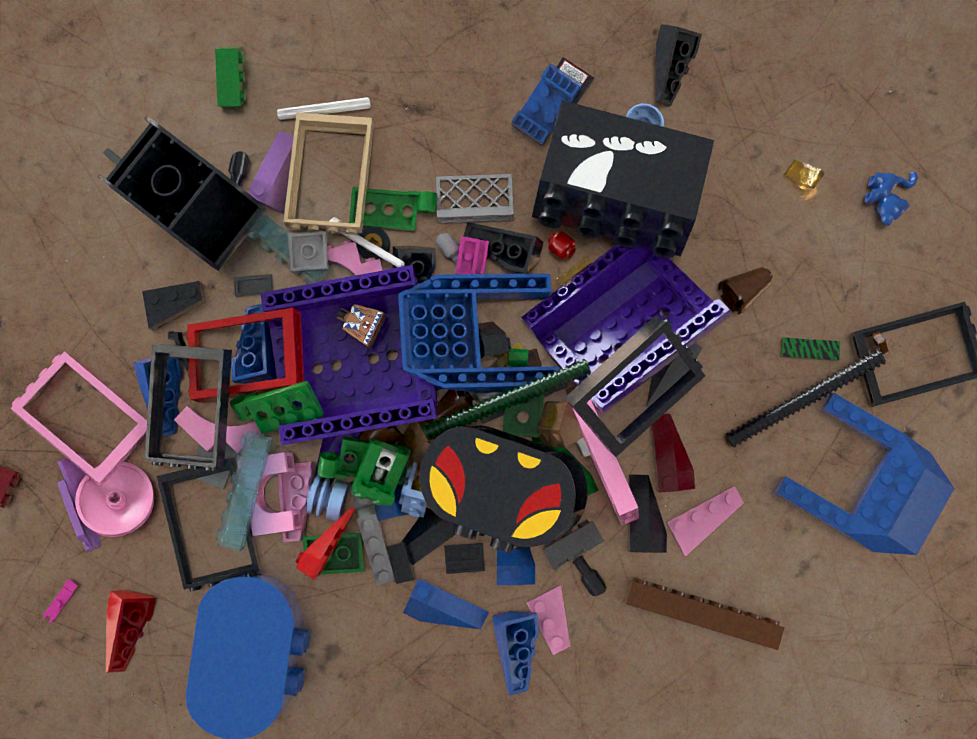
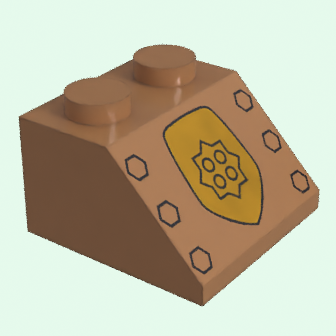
M545 402L538 425L540 440L544 445L567 448L584 437L572 407L568 402Z
M426 421L410 423L397 444L411 447L408 464L413 467V463H417L416 469L420 471L421 462L426 450L435 440V438H432L431 441L427 440L423 432V425H429Z

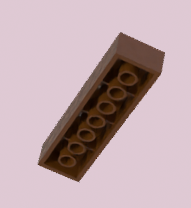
M636 577L635 581H629L623 601L627 605L775 650L779 649L785 627L780 626V622L766 617L764 621L761 620L760 615L748 611L744 615L742 614L743 610L731 606L725 609L723 604L711 600L708 604L704 602V598L692 594L690 598L685 597L686 593L672 589V592L666 591L667 587L656 583L652 587L648 585V581Z

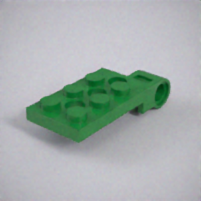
M352 187L349 223H355L359 192L357 187ZM367 188L365 205L372 203L375 205V210L372 213L364 211L363 227L416 231L417 213H436L437 193ZM386 205H392L394 211L392 214L387 215L383 212V208ZM404 207H411L413 213L410 216H404L402 214Z
M509 349L507 367H527L528 349ZM541 393L538 397L530 398L528 403H517L516 406L511 405V408L506 407V410H504L503 431L516 436L540 438L538 425L543 411L544 394ZM521 411H525L529 416L525 423L520 422L517 418L518 413Z
M308 381L260 395L258 392L247 395L241 394L233 398L229 403L238 421L253 418L261 434L278 430L281 425L323 417L324 414ZM293 401L301 402L302 406H295ZM275 407H283L285 411L280 412ZM258 411L265 412L267 416L259 415Z
M343 436L340 454L333 452H323L320 454L317 474L324 478L346 479L347 476L356 477L370 440ZM390 444L408 451L410 457L411 447ZM351 453L355 458L353 460H346L344 456ZM384 456L380 458V461L384 462L385 460H390V458ZM409 457L398 484L404 485ZM375 466L371 476L375 475L374 472H376L377 466ZM387 470L384 471V475L382 476L383 478H381V480H384Z

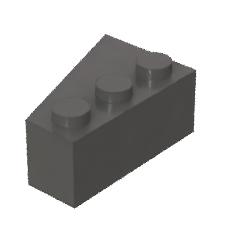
M586 519L578 524V529L570 530L562 538L544 544L545 547L542 550L553 570L558 569L559 566L570 562L575 557L604 542L593 521L589 522Z

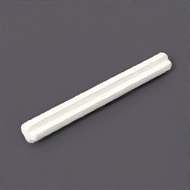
M367 97L283 108L277 110V117L279 120L296 118V113L331 114L369 109L371 104L370 99Z

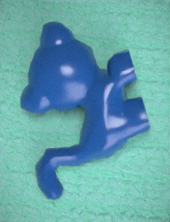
M915 171L910 173V181L903 177H898L894 173L876 172L875 176L870 177L868 186L875 189H872L871 193L866 194L865 203L870 205L878 201L877 211L884 225L890 226L904 211L909 209L908 201L901 199L896 194H892V190L897 184L903 185L908 189L914 187L918 179L917 173Z

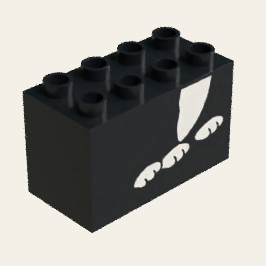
M562 100L540 177L532 217L539 219V222L548 228H559L563 225L576 229L579 235L586 238H596L601 235L614 239L617 245L624 248H634L639 245L652 249L655 255L662 258H672L674 255L681 257L696 221L714 140Z

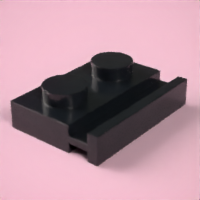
M483 543L444 546L446 574L485 571Z

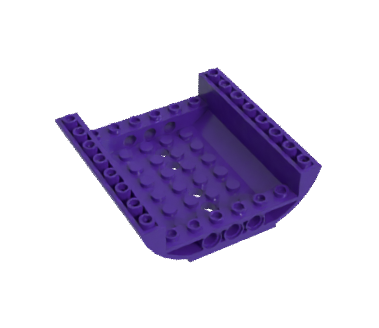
M616 244L521 318L559 368L565 369V366L570 367L572 363L575 365L577 361L582 362V359H585L591 372H594L604 359L614 354L618 348L625 344L654 316H658L662 320L666 318L673 326L671 329L673 333H678L683 339L682 345L690 348L728 319L731 313L730 309L719 299L713 301L669 258L659 257L652 252V249L637 245L634 248H624ZM665 312H670L668 316H662ZM664 334L591 399L595 409L604 414L680 356ZM585 375V378L579 377L580 380L575 379L572 383L577 387L589 375Z
M413 265L260 293L263 312L294 308L301 312L304 381L309 382L324 412L323 417L279 426L281 446L437 418V386L403 371L398 294L418 284ZM353 305H359L382 311L387 315L371 349L342 329L345 322L337 319V314L341 308L350 312ZM282 319L270 320L269 325L277 379L285 378ZM392 350L398 353L395 360L388 359V353ZM372 354H378L379 360L375 364L369 362V357ZM336 360L341 361V368L339 370L332 369V363ZM316 364H322L323 366L319 374L313 372V367ZM293 401L295 406H302L301 402Z

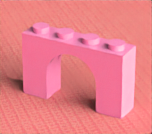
M293 452L243 459V471L246 478L245 490L248 494V511L250 512L252 535L258 536L303 529L300 510L275 512L267 505L264 498V488L271 477L277 474L296 471Z

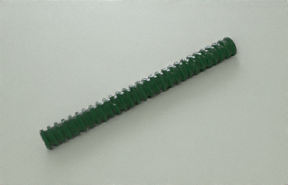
M582 359V362L577 361L575 365L572 363L570 367L560 368L558 372L555 370L553 374L548 373L546 377L543 375L541 379L538 377L536 381L531 380L529 384L526 382L524 386L521 384L519 388L514 387L512 391L509 389L507 393L504 391L502 395L497 394L495 398L492 396L490 400L480 401L478 405L475 403L473 407L463 408L461 412L458 410L456 414L446 415L444 419L441 417L439 421L429 422L427 426L424 424L422 427L427 440L431 441L432 438L436 439L438 435L449 429L460 426L465 427L466 424H472V421L477 422V419L487 418L489 414L494 415V412L504 411L506 407L511 408V405L521 404L524 400L528 401V398L533 399L534 396L538 397L541 393L545 394V391L551 392L553 388L555 390L558 386L562 387V384L568 385V382L571 381L572 383L575 379L580 380L579 377L585 378V375H590L592 372L587 360Z

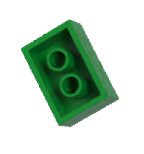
M361 533L342 534L321 575L365 572L364 542ZM321 535L303 536L304 552Z

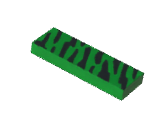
M783 337L781 357L839 361L840 341Z

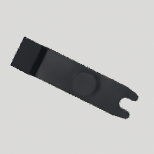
M167 332L168 339L174 340L177 346H186L182 338V332ZM179 357V361H183L187 371L189 368L188 358Z

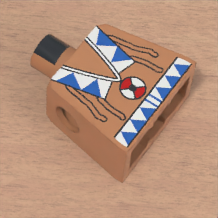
M353 305L350 312L341 308L337 314V319L345 322L342 329L370 349L387 317L382 311L359 305Z

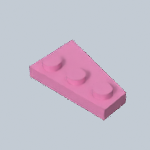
M561 585L526 602L530 611L537 613L538 626L553 655L570 647Z

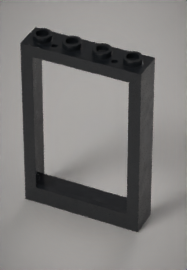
M965 302L855 331L850 334L859 361V358L863 359L865 355L869 356L865 337L872 336L877 331L884 333L955 313L972 372L885 396H881L875 373L870 370V373H864L863 379L871 407L977 378V340L975 336L977 331L975 325L971 323V310L968 305L966 306Z
M654 316L565 397L586 425L615 457L623 452L706 376L701 370L703 368L702 364L697 359L691 357L693 352L686 345H682L683 339L678 333H673L671 330L673 326L666 318L662 320L658 316ZM664 334L690 370L621 433L614 437L587 402Z
M152 344L144 461H152V465L157 466L169 463V467H181V464L187 465L188 469H199V466H203L208 471H217L218 467H224L232 350ZM167 357L219 361L213 458L161 453Z
M235 457L225 459L224 467H218L217 471L205 470V467L199 466V469H183L156 476L184 590L189 589L192 592L201 589V585L208 584L209 587L220 583L221 580L236 578L241 575H246V577L258 575L257 572L262 570L255 539L250 529V518ZM230 470L252 564L192 578L170 485Z

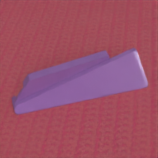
M68 458L60 460L58 464L65 480L59 481L57 484L78 540L83 542L85 551L88 552L100 547L101 541L98 534L85 526L76 510V492L82 479L87 474Z

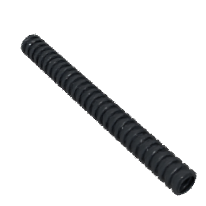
M876 349L874 353L870 352L869 356L865 355L863 359L859 358L858 362L854 361L853 365L849 364L847 368L843 367L842 371L838 370V373H832L831 377L827 376L826 380L822 379V382H816L815 386L811 385L810 389L806 388V391H800L801 394L789 397L790 400H784L783 404L780 402L779 406H773L774 409L771 410L770 408L768 412L764 411L763 415H758V418L754 417L752 421L748 420L747 424L743 423L741 427L737 426L736 430L732 429L731 433L727 432L726 437L731 446L735 448L737 444L741 445L742 441L746 442L748 438L752 439V436H757L758 432L762 433V430H768L769 426L773 427V424H779L778 421H784L785 417L788 419L789 415H795L794 412H800V409L804 410L805 406H811L812 402L815 404L816 400L820 401L821 397L825 398L827 394L831 395L832 391L836 392L838 388L842 389L843 385L847 386L848 382L852 383L854 379L858 380L859 376H864V373L868 374L870 370L874 371L875 367L879 368L881 364L885 365L886 360L880 350Z

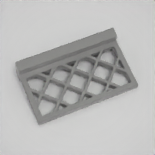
M512 174L436 177L438 224L514 221ZM482 180H486L491 184L485 191L477 186ZM499 180H508V186L504 190L496 185ZM462 181H468L471 184L466 192L458 186ZM440 182H449L452 187L445 192L440 188ZM493 187L500 192L494 200L487 194ZM455 188L463 194L457 201L449 196ZM473 188H476L481 193L476 200L468 195ZM484 196L491 202L487 207H482L478 204ZM504 196L509 200V206H500L497 201ZM464 197L472 202L468 208H463L459 205ZM445 198L453 203L450 208L441 209V202Z

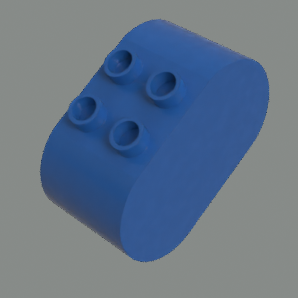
M258 574L253 577H246V575L238 576L213 586L200 602L186 688V705L189 714L196 724L216 737L223 739H246L261 733L284 712L291 697L297 696L298 692H302L305 668L296 667L297 656H303V653L308 651L310 629L301 628L303 615L300 603L294 592L282 581L264 574Z

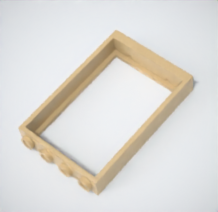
M296 113L283 221L289 230L299 231L300 229H307L310 232L326 230V232L332 234L340 231L348 235L362 233L374 130L372 118ZM306 131L365 135L355 223L295 219Z

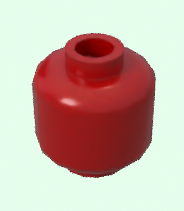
M563 231L557 234L553 233L548 239L549 252L561 260L570 259L576 252L575 239Z

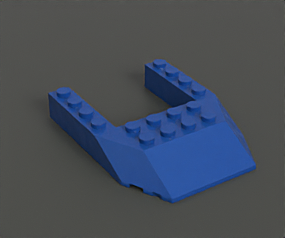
M550 274L434 275L430 279L413 286V288L399 293L403 371L443 389L476 393L508 392L509 389L512 391L514 387L519 388L521 384L524 386L526 382L529 384L531 380L536 381L538 377L541 379L543 375L546 377L548 373L553 374L555 370L558 372V366L481 368L476 300L545 299L552 292Z
M832 393L828 396L820 411L887 449L851 513L846 512L787 476L781 478L773 494L872 552L917 555L955 488L931 452L891 425L836 393Z

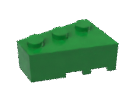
M221 46L215 48L217 107L242 106L243 102L246 101V92L243 90V83L245 82L243 46Z

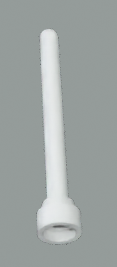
M333 217V218L329 221V222H341V223H343L341 220H339V219L336 218V217ZM340 231L336 233H341L398 268L405 265L402 260L357 234L348 235Z

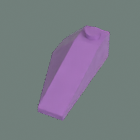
M279 130L248 193L262 205L284 214L294 136Z

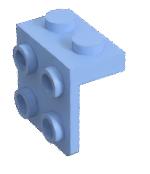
M414 462L412 468L408 467L399 504H402L401 512L408 513L412 517H424L427 503L422 492L411 489L417 463Z

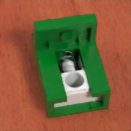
M371 438L351 486L354 496L359 499H370L379 506L392 505L395 499L394 491L409 457L408 451ZM387 456L390 460L387 463H383L380 461V458ZM375 466H377V470L374 472L375 475L371 476ZM387 470L384 480H381V478H383L382 476L384 475V471Z

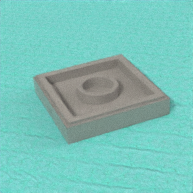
M326 231L288 233L290 272L329 270Z

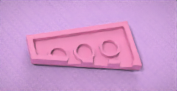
M315 462L295 463V472L278 474L280 512L300 510L303 527L301 530L282 532L283 542L303 541L307 520V496L312 484Z
M733 486L666 523L686 557L744 502L736 487Z

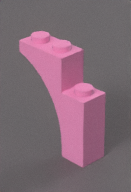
M349 240L340 243L341 246L338 247L328 246V262L340 265L355 275L383 270L380 259L376 260L373 257L366 259L365 263L361 262L356 242L352 243Z
M186 406L174 421L206 451L212 452L214 448L215 424L203 418L192 407ZM255 421L241 426H227L226 443L237 453H246L252 447L251 442L255 438L259 439L263 434H261Z

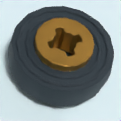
M368 227L362 230V233H359V236L386 252L389 251L390 240L384 230L379 227ZM356 243L358 252L363 258L369 259L374 257L376 260L382 259L380 256Z

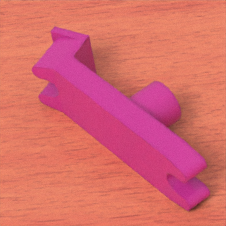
M70 579L66 581L62 590L43 615L44 619L50 616L49 623L57 618L78 587Z

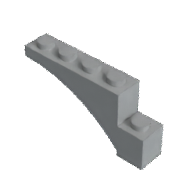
M351 481L350 491L356 508V518L376 585L393 582L395 578L376 506L370 499L355 497L351 490L354 481Z

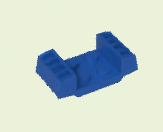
M553 64L548 65L541 75L542 79L521 111L517 112L511 122L513 126L541 145H544L550 134L554 131L562 100L572 103L583 86Z

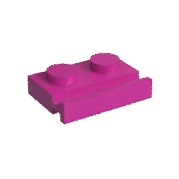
M462 236L455 274H484L489 241Z

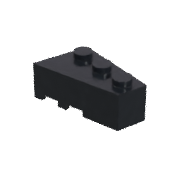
M200 281L142 291L148 329L152 331L206 303L204 287Z
M493 321L478 323L481 361L499 359L509 352L508 349H511L509 337H506V333Z

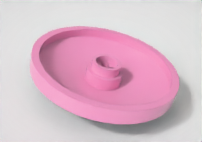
M123 462L102 486L97 484L88 475L82 479L76 492V510L85 526L94 533L106 537L124 536L137 530L148 519L154 505V489L144 471L131 463Z

